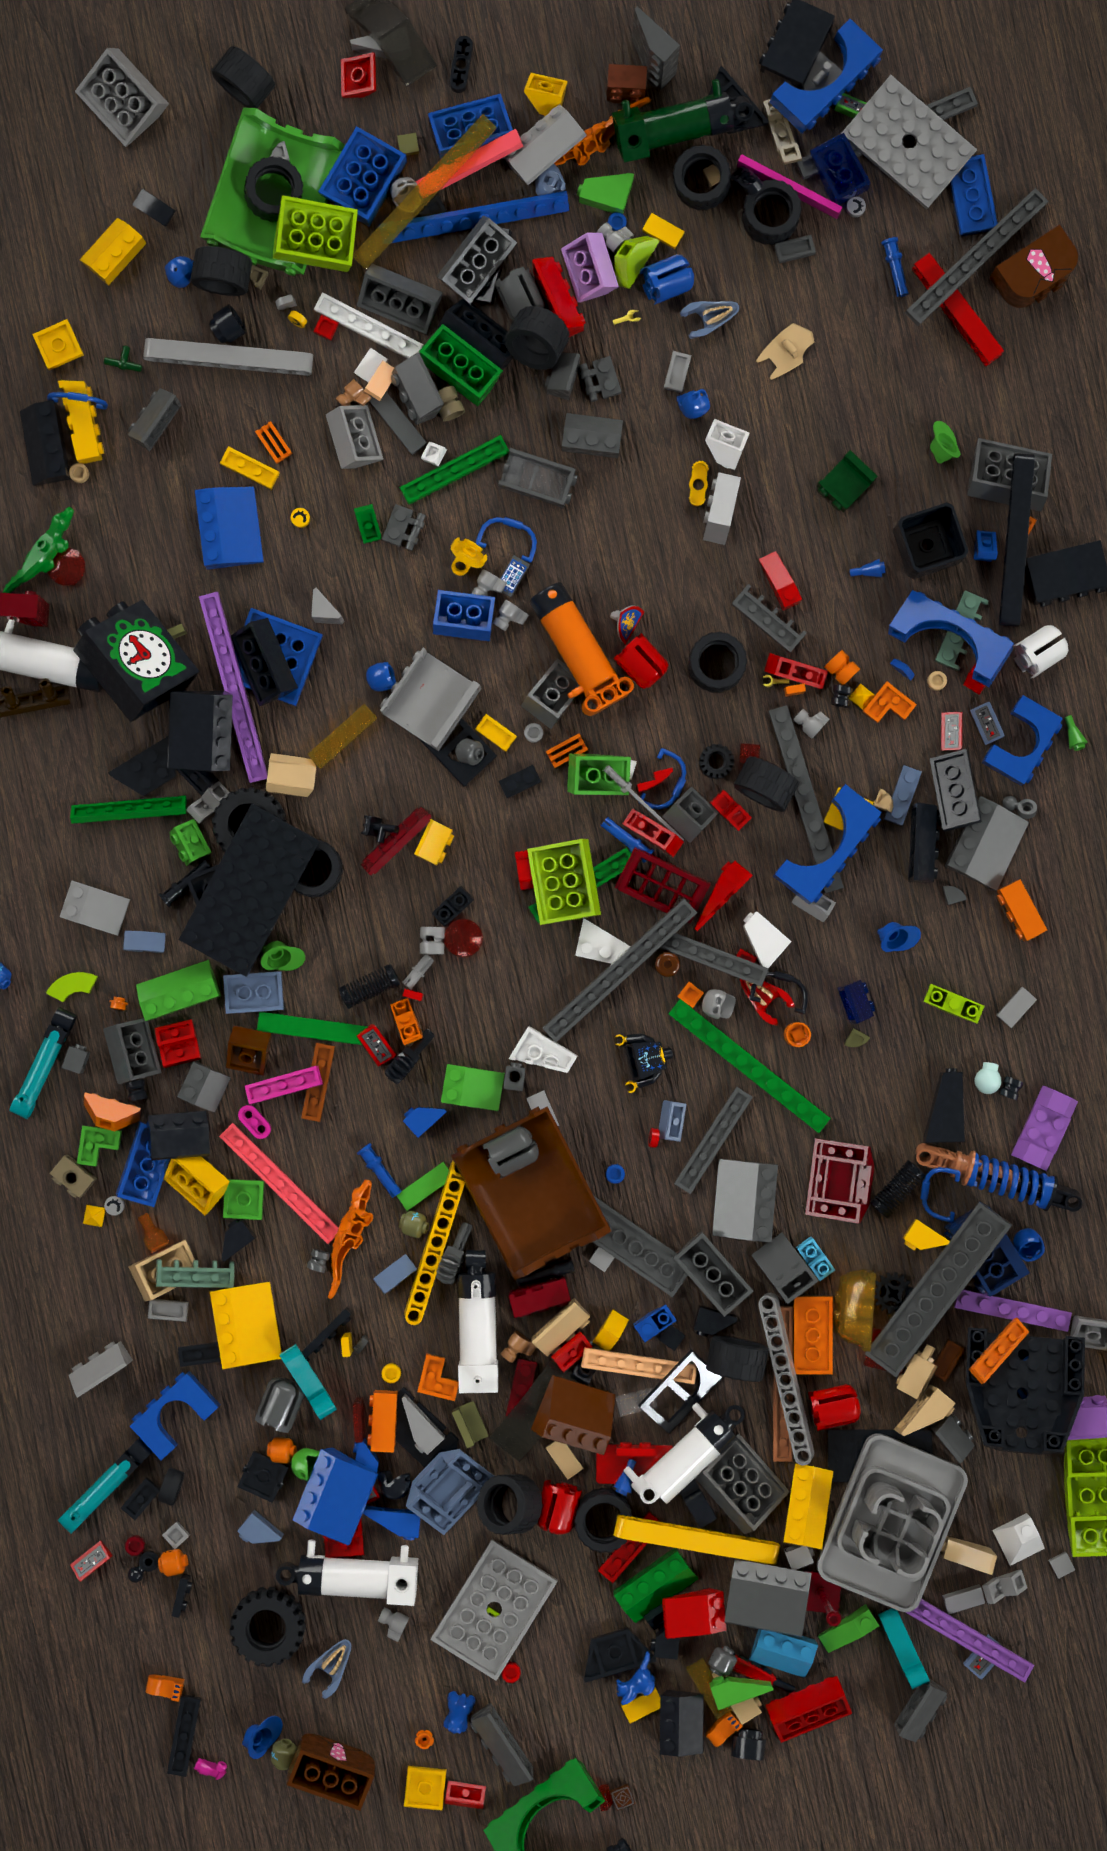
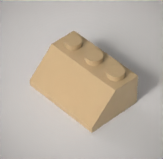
M573 1298L568 1305L561 1309L532 1336V1343L547 1357L550 1354L553 1355L561 1348L559 1345L564 1341L568 1342L576 1335L574 1332L579 1327L583 1329L590 1322L588 1320L590 1314Z

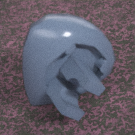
M555 164L551 165L536 178L535 191L538 196L562 192L566 189L563 176Z

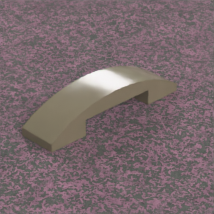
M770 99L763 101L766 118L769 120L768 125L783 165L802 161L798 144L795 143L788 120L770 103Z

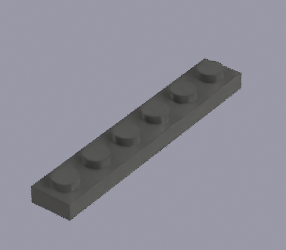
M677 933L660 947L760 987L763 986L769 968Z
M737 1086L735 1087L674 1182L675 1185L689 1194L692 1193L753 1098L751 1095Z

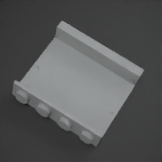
M423 647L421 651L418 650L413 656L411 666H407L402 672L403 677L400 682H396L393 685L389 698L386 697L382 701L380 711L384 716L439 751L480 692L481 686L477 682H472L427 653Z

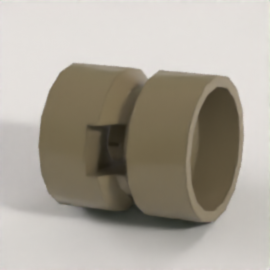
M454 386L445 387L438 391L444 403L439 411L444 422L453 420L465 412L462 402L457 400L458 393Z

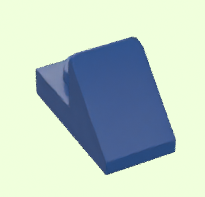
M977 530L974 560L988 562L996 560L998 554L996 532Z

